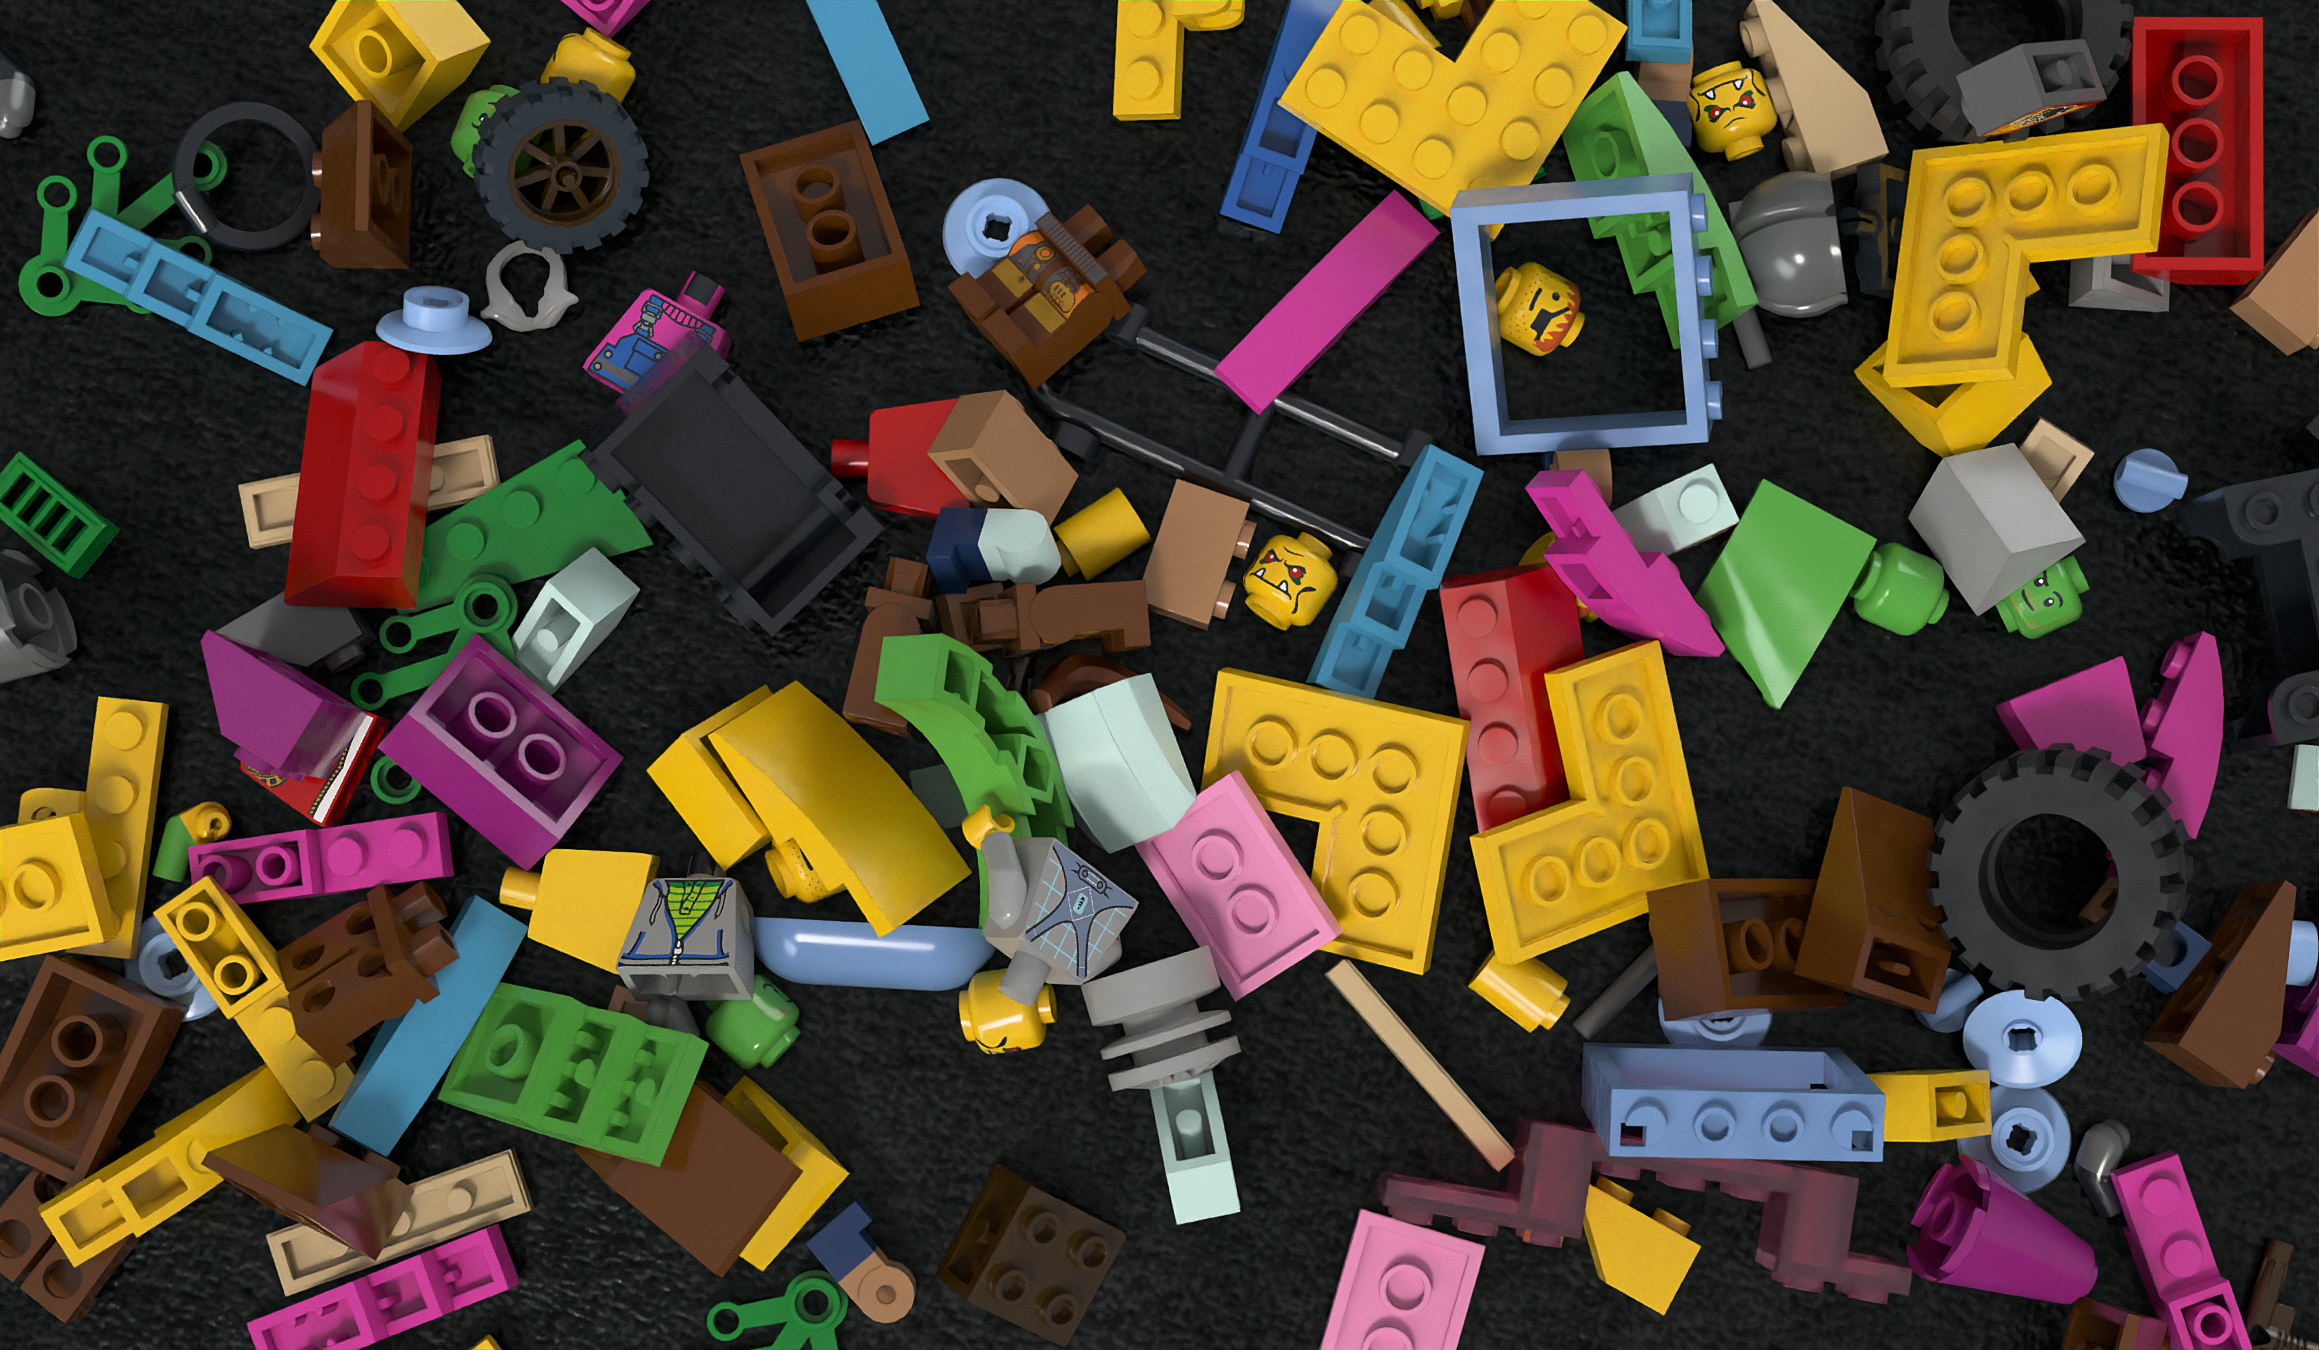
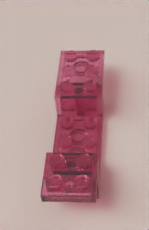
M1518 1116L1513 1147L1516 1157L1511 1160L1506 1192L1383 1171L1379 1173L1376 1197L1384 1206H1389L1388 1214L1393 1215V1219L1421 1225H1432L1433 1214L1453 1217L1452 1225L1458 1226L1460 1231L1497 1237L1498 1225L1517 1228L1516 1236L1523 1237L1522 1241L1556 1248H1562L1563 1236L1581 1239L1591 1170L1600 1171V1174L1632 1180H1639L1641 1168L1657 1171L1656 1181L1665 1182V1185L1696 1191H1704L1706 1179L1721 1182L1720 1192L1729 1193L1730 1196L1764 1202L1755 1262L1772 1270V1280L1783 1282L1782 1285L1786 1287L1822 1293L1824 1281L1836 1283V1291L1847 1293L1850 1298L1887 1304L1889 1292L1909 1296L1913 1269L1884 1257L1848 1251L1859 1178L1834 1170L1770 1159L1609 1156L1595 1129ZM1621 1134L1620 1141L1621 1143L1642 1144V1137Z

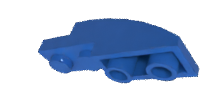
M1288 0L1257 91L1259 94L1218 213L1280 234L1299 176L1304 173L1317 130L1279 106L1277 102L1342 0Z

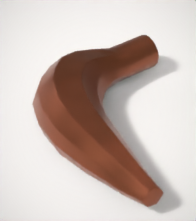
M1089 654L1065 656L1049 666L1044 674L1043 681L1029 693L1028 703L1035 712L1045 713L1063 698L1075 699L1096 689L1139 675L1102 656ZM1157 689L1171 728L1187 733L1192 727L1193 720Z

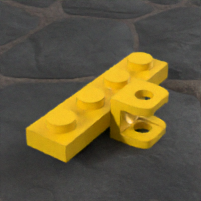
M1118 0L1113 115L1120 121L1181 119L1184 27L1189 31H1213L1233 28L1244 20L1245 0Z
M98 696L86 792L55 788H36L26 791L21 796L18 823L51 817L55 813L56 815L83 810L118 935L105 942L66 949L68 953L137 959L169 710L168 704Z

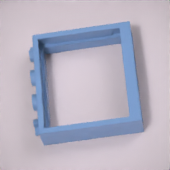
M1693 172L1459 190L1450 207L1477 456L1709 442L1713 420L1723 419L1721 401L1723 391L1721 380L1710 381L1708 358H1718V329L1716 319H1705L1703 296L1713 295V267L1711 256L1700 257L1698 233L1708 232V207L1705 205V193H1694ZM1669 211L1686 410L1509 421L1488 225Z
M1583 1042L1581 1106L1609 1156L1883 1162L1885 1094L1838 1047ZM1810 1084H1824L1828 1089H1810ZM1621 1123H1625L1626 1126H1643L1642 1144L1621 1143Z

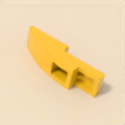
M211 875L205 876L153 912L228 1020L234 1017L308 1123L340 1102L356 1075L357 1069L350 1059L334 1069L296 1034L287 997L290 993L285 989L277 951Z
M265 1063L153 1131L156 1137L38 1207L39 1213L75 1268L131 1233H134L136 1238L225 1180L201 1165L207 1152L285 1123L293 1126L303 1117Z

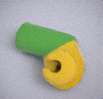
M202 802L172 816L166 824L152 875L172 881L184 882L189 866L188 847L210 844L228 835L232 821L224 806L216 802Z

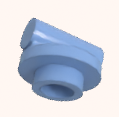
M2141 449L2130 453L2121 460L2114 474V488L2121 502L2128 508L2141 513L2158 511L2169 505L2174 498L2181 499L2188 482V475L2178 473L2174 462L2164 453L2154 449Z
M1948 968L1936 1014L1933 1015L1915 1010L1914 1013L1924 1026L1933 1031L1943 1033L1955 1032L1965 1027L1968 1017L1978 1005V997L1984 994V991L1970 972L1964 975L1957 970Z

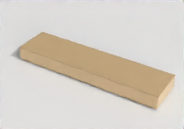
M483 435L434 445L427 514L460 508L501 484L492 437ZM300 473L238 485L251 548L259 549L292 541Z
M1340 959L1324 973L1492 1168L1499 1172L1516 1157L1514 1149L1349 959Z
M515 1148L407 1185L414 1190V1193L376 1261L300 1223L267 1234L266 1238L285 1295H292L535 1209Z

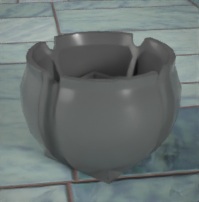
M1802 170L1780 173L1762 181L1747 193L1742 201L1729 203L1732 235L1759 301L1758 306L1780 316L1805 318L1822 315L1839 305L1848 304L1830 173L1819 174Z

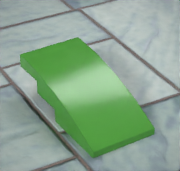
M1628 71L1616 73L1580 103L1561 134L1575 180L1586 181L1693 172L1694 193H1705V205L1708 207V232L1698 233L1700 257L1711 256L1713 267V295L1703 296L1705 319H1716L1717 329L1719 330L1759 303L1736 241L1705 179L1668 121ZM1669 211L1587 217L1594 239L1616 236L1633 293L1656 292L1673 348H1681Z
M499 982L458 1050L437 1099L556 1139L660 1167L709 1043L690 1033L648 1025L632 1015L589 1007L570 996Z

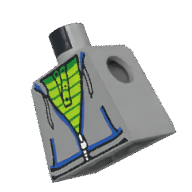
M698 852L691 856L686 878H656L647 885L616 963V970L635 1001H650L655 997L671 1000L672 996L682 1000L753 999L754 943L749 917H754L753 908L739 882L732 878H726L727 871L724 872L709 852Z

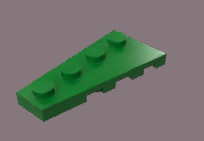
M578 439L425 527L416 609L396 610L399 614L406 615L452 602L455 599L458 588L474 576L483 574L495 575L512 585L561 571L592 547H595L607 558L653 545L656 542L646 525L623 502L628 496L625 489L622 487L613 494L577 456L586 448L581 440Z

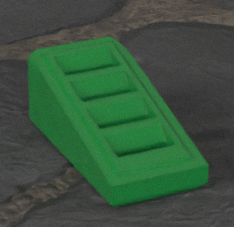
M18 451L0 474V519L69 576L81 579L120 531L118 527L23 452ZM26 473L33 481L12 507L8 506L2 500L21 476ZM45 489L51 495L31 520L27 521L22 515L41 491ZM63 504L68 509L67 512L46 536L40 529L57 508ZM81 519L86 525L64 550L58 545L76 521Z

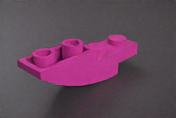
M1583 469L1538 472L1525 489L1557 536V539L1544 552L1543 556L1580 601L1605 623L1636 642L1641 640H1659L1661 651L1674 656L1719 657L1725 650V646L1712 628L1708 614L1697 605L1680 579V572L1676 565L1665 556L1664 552L1636 551L1631 535L1619 525L1602 499L1601 490L1596 482L1587 476Z
M2204 631L2184 637L2183 642L2176 640L2172 644L2160 668V675L2166 677L2157 699L2150 698L2145 703L2138 715L2146 747V757L2156 762L2154 768L2148 766L2144 769L2146 773L2140 780L2153 792L2160 786L2173 801L2166 809L2173 821L2183 819L2189 836L2187 840L2196 839L2208 808L2218 771L2223 738L2224 696L2221 664L2215 636ZM2107 847L2105 858L2112 862L2105 877L2114 876L2118 878L2115 861Z
M433 812L318 830L305 829L188 847L192 885L205 876L211 875L238 906L374 889L381 883L386 887L405 885L410 882L454 876L447 812Z
M2168 1150L2111 1171L2110 1175L2128 1224L2122 1228L2156 1317L2168 1322L2165 1335L2170 1337V1349L2253 1350L2230 1282L2219 1274L2178 1154Z

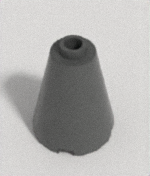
M8 549L0 552V684L58 669L72 660L66 656L77 648L74 621L57 587L46 592L34 577L43 571L41 567L20 551Z

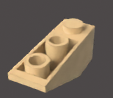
M1752 0L1743 14L1745 21L1740 23L1741 38L1748 55L1751 58L1757 56L1759 58L1766 78L1764 81L1787 137L1782 140V151L1789 171L1802 170L1819 174L1830 173L1831 181L1857 173V166L1880 163L1889 153L1868 92L1772 0Z

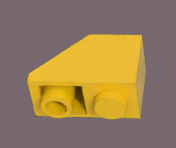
M1601 1175L1595 1186L1578 1179L1573 1192L1598 1277L1610 1286L1665 1315L1701 1248L1700 1245L1686 1238L1691 1225L1656 1207L1651 1218L1629 1206L1634 1196L1633 1193Z

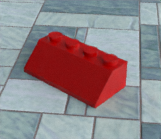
M2134 17V26L2130 29V42L2132 43L2130 50V126L2162 123L2169 133L2170 139L2157 252L2130 254V272L2177 284L2246 285L2264 271L2263 18Z
M364 341L314 369L284 602L287 606L416 609L442 376L433 354L405 350L387 342Z
M1549 562L1442 578L1439 591L1460 719L1471 721L1466 756L1479 833L1571 799L1544 673L1585 660L1575 594L1561 580Z

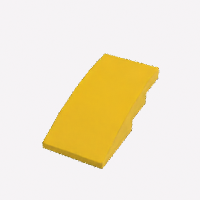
M797 680L708 735L711 743L777 845L793 837L828 892L844 883L879 938L901 926L972 873L934 817L892 767L843 718Z

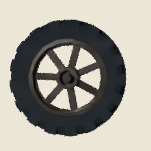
M560 76L549 77V83L540 85L537 84L536 80L526 82L519 86L521 92L510 98L508 94L501 97L494 104L496 112L492 117L488 118L485 116L480 123L477 131L480 140L478 145L473 144L472 162L475 166L473 176L477 189L492 219L498 222L501 230L513 240L516 237L522 239L526 247L542 252L543 247L553 248L555 254L573 253V247L584 246L585 250L595 248L602 244L600 239L609 233L613 236L620 233L627 226L624 220L631 212L636 215L641 207L643 199L640 192L642 187H648L649 169L645 164L646 158H648L645 143L631 117L623 109L620 102L610 93L600 92L595 84L581 79L578 84L570 83L567 77ZM564 125L579 126L588 130L572 146L568 147L565 144ZM552 128L553 140L545 143L542 147L531 141L541 131ZM601 140L605 147V163L579 161L590 148ZM522 150L541 162V165L515 173L516 160ZM583 175L600 177L595 188L584 195L579 186ZM548 178L538 203L527 198L519 189L520 187ZM558 190L563 192L571 191L576 201L564 205H553Z

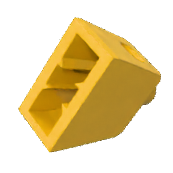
M550 849L546 854L542 873L531 870L526 872L522 868L508 866L503 877L499 900L501 904L533 911L528 928L529 938L609 972L619 974L616 970L617 959L647 885L656 879L661 857L644 853Z

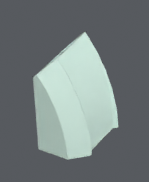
M1151 673L1121 680L1051 708L1045 713L1034 715L1054 753L1066 787L1074 821L1091 842L1107 853L1111 854L1172 830L1195 802V788Z

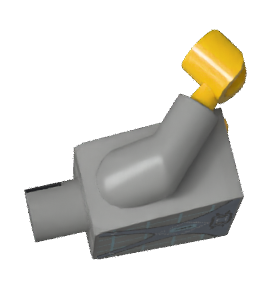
M983 804L965 817L962 822V829L969 843L982 851L987 868L988 917L983 930L985 939L1012 959L998 987L999 991L1018 1003L1031 1006L1034 1005L1044 982L1048 984L1081 985L1118 962L1122 955L1120 932L1135 912L1139 902L1054 837L1014 838L1012 840L1009 834L1015 828L1013 818L1005 813H1001L993 819L990 811L991 807Z

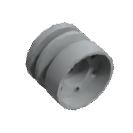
M1209 945L1080 985L1093 1026L1123 1024L1126 1036L1100 1050L1103 1060L1131 1053L1135 1063L1134 1066L1108 1075L1113 1091L1125 1088L1152 1090L1207 1073L1226 1057L1241 1052L1236 1035L1208 1042L1205 1029L1231 1021L1229 1011L1215 1010L1199 1013L1195 1001L1221 986Z

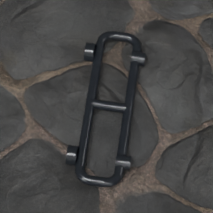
M1127 300L1132 308L1130 312L1119 321L1112 317L1109 325L1101 332L1105 337L1121 346L1134 350L1139 349L1234 392L1213 372L1223 359L1149 327V322L1153 316L1152 312L1133 301ZM1049 378L1036 390L1024 379L1026 395L1035 409L1055 421L1047 438L1059 447L1063 457L1089 466L1102 442L1200 487L1250 503L1249 509L1343 550L1344 553L1335 572L1337 578L1348 585L1373 536L1245 479L1275 411L1389 461L1394 467L1407 474L1425 445L1432 444L1437 448L1441 446V442L1437 438L1421 430L1407 428L1403 438L1399 439L1287 389L1260 415L1249 407L1222 468L1059 396L1051 388ZM1474 499L1450 559L1455 554L1458 545L1462 539V536L1466 530V527L1470 521L1474 505Z

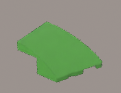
M1762 479L1756 486L1732 534L1726 541L1721 543L1693 599L1708 614L1711 624L1714 625L1724 639L1725 646L1735 660L1740 662L1762 692L1763 699L1768 706L1778 710L1823 639L1877 539L1775 484Z

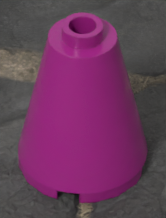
M1961 1155L1958 1157L1962 1164L1958 1167L1945 1163L1937 1170L1925 1187L1911 1221V1224L1921 1228L1918 1247L1907 1243V1257L1912 1271L1933 1282L2060 1304H2071L2079 1297H2084L2091 1291L2097 1279L2098 1265L2095 1262L2093 1248L1980 1160L1968 1155Z

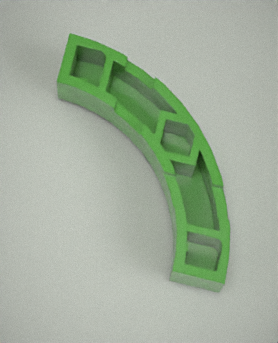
M943 633L883 637L874 701L894 710L910 721L935 747L949 768L960 790L968 815L983 804H987L991 807L990 811L993 819L1001 813H1005L1013 818L1015 828L1009 834L1012 840L1014 838L1054 837L1068 848L1065 828H1075L1066 787L1054 753L1041 726L1017 691L1005 690L992 675L993 665L987 659L967 645ZM976 848L980 877L978 929H982L981 935L985 936L983 930L988 917V874L982 851Z

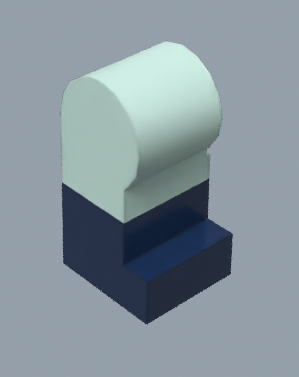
M941 507L926 554V559L942 594H966L970 580L1006 581L1010 579L1016 584L1035 583L1040 585L1051 579L1061 565L1060 553L1044 516L1037 511L1027 509Z

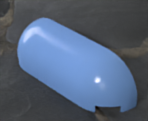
M749 917L754 954L759 961L775 975L801 984L928 991L950 990L970 982L975 974L982 972L990 963L997 950L996 947L986 941L985 936L981 935L982 929L901 925L879 938L870 923Z

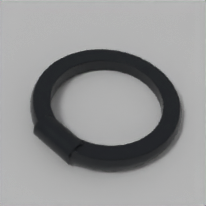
M254 100L226 102L198 116L179 139L172 161L174 194L171 196L198 236L203 235L216 244L238 251L257 252L274 249L299 236L311 223L313 212H318L321 205V188L315 186L312 173L313 153L319 148L308 130L295 117L283 109ZM240 120L265 123L284 134L299 153L304 169V189L301 199L293 213L285 221L271 229L259 232H246L224 225L219 222L194 184V161L201 144L211 132L226 123Z

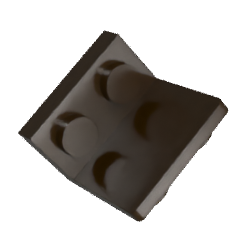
M997 1162L935 1276L967 1302L1060 1346H1066L1070 1342L1126 1240V1234L1119 1228L1045 1192L1019 1172Z

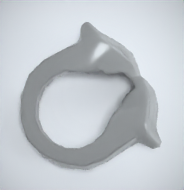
M523 240L507 245L496 254L487 267L486 287L489 305L481 311V317L483 319H494L502 325L519 332L555 326L567 308L579 301L576 295L568 291L567 270L562 255L555 254L553 248L543 247L542 252L530 249L525 246ZM522 253H535L543 256L550 264V276L544 288V296L538 301V313L534 318L525 316L521 306L515 302L513 296L501 283V272L505 264L514 256Z

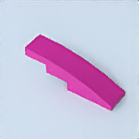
M1396 190L1392 191L1252 329L1213 372L1252 410L1260 415L1340 339L1345 330L1386 292L1391 283L1435 241L1440 232Z
M497 1223L246 1324L256 1350H358L513 1288L521 1283Z

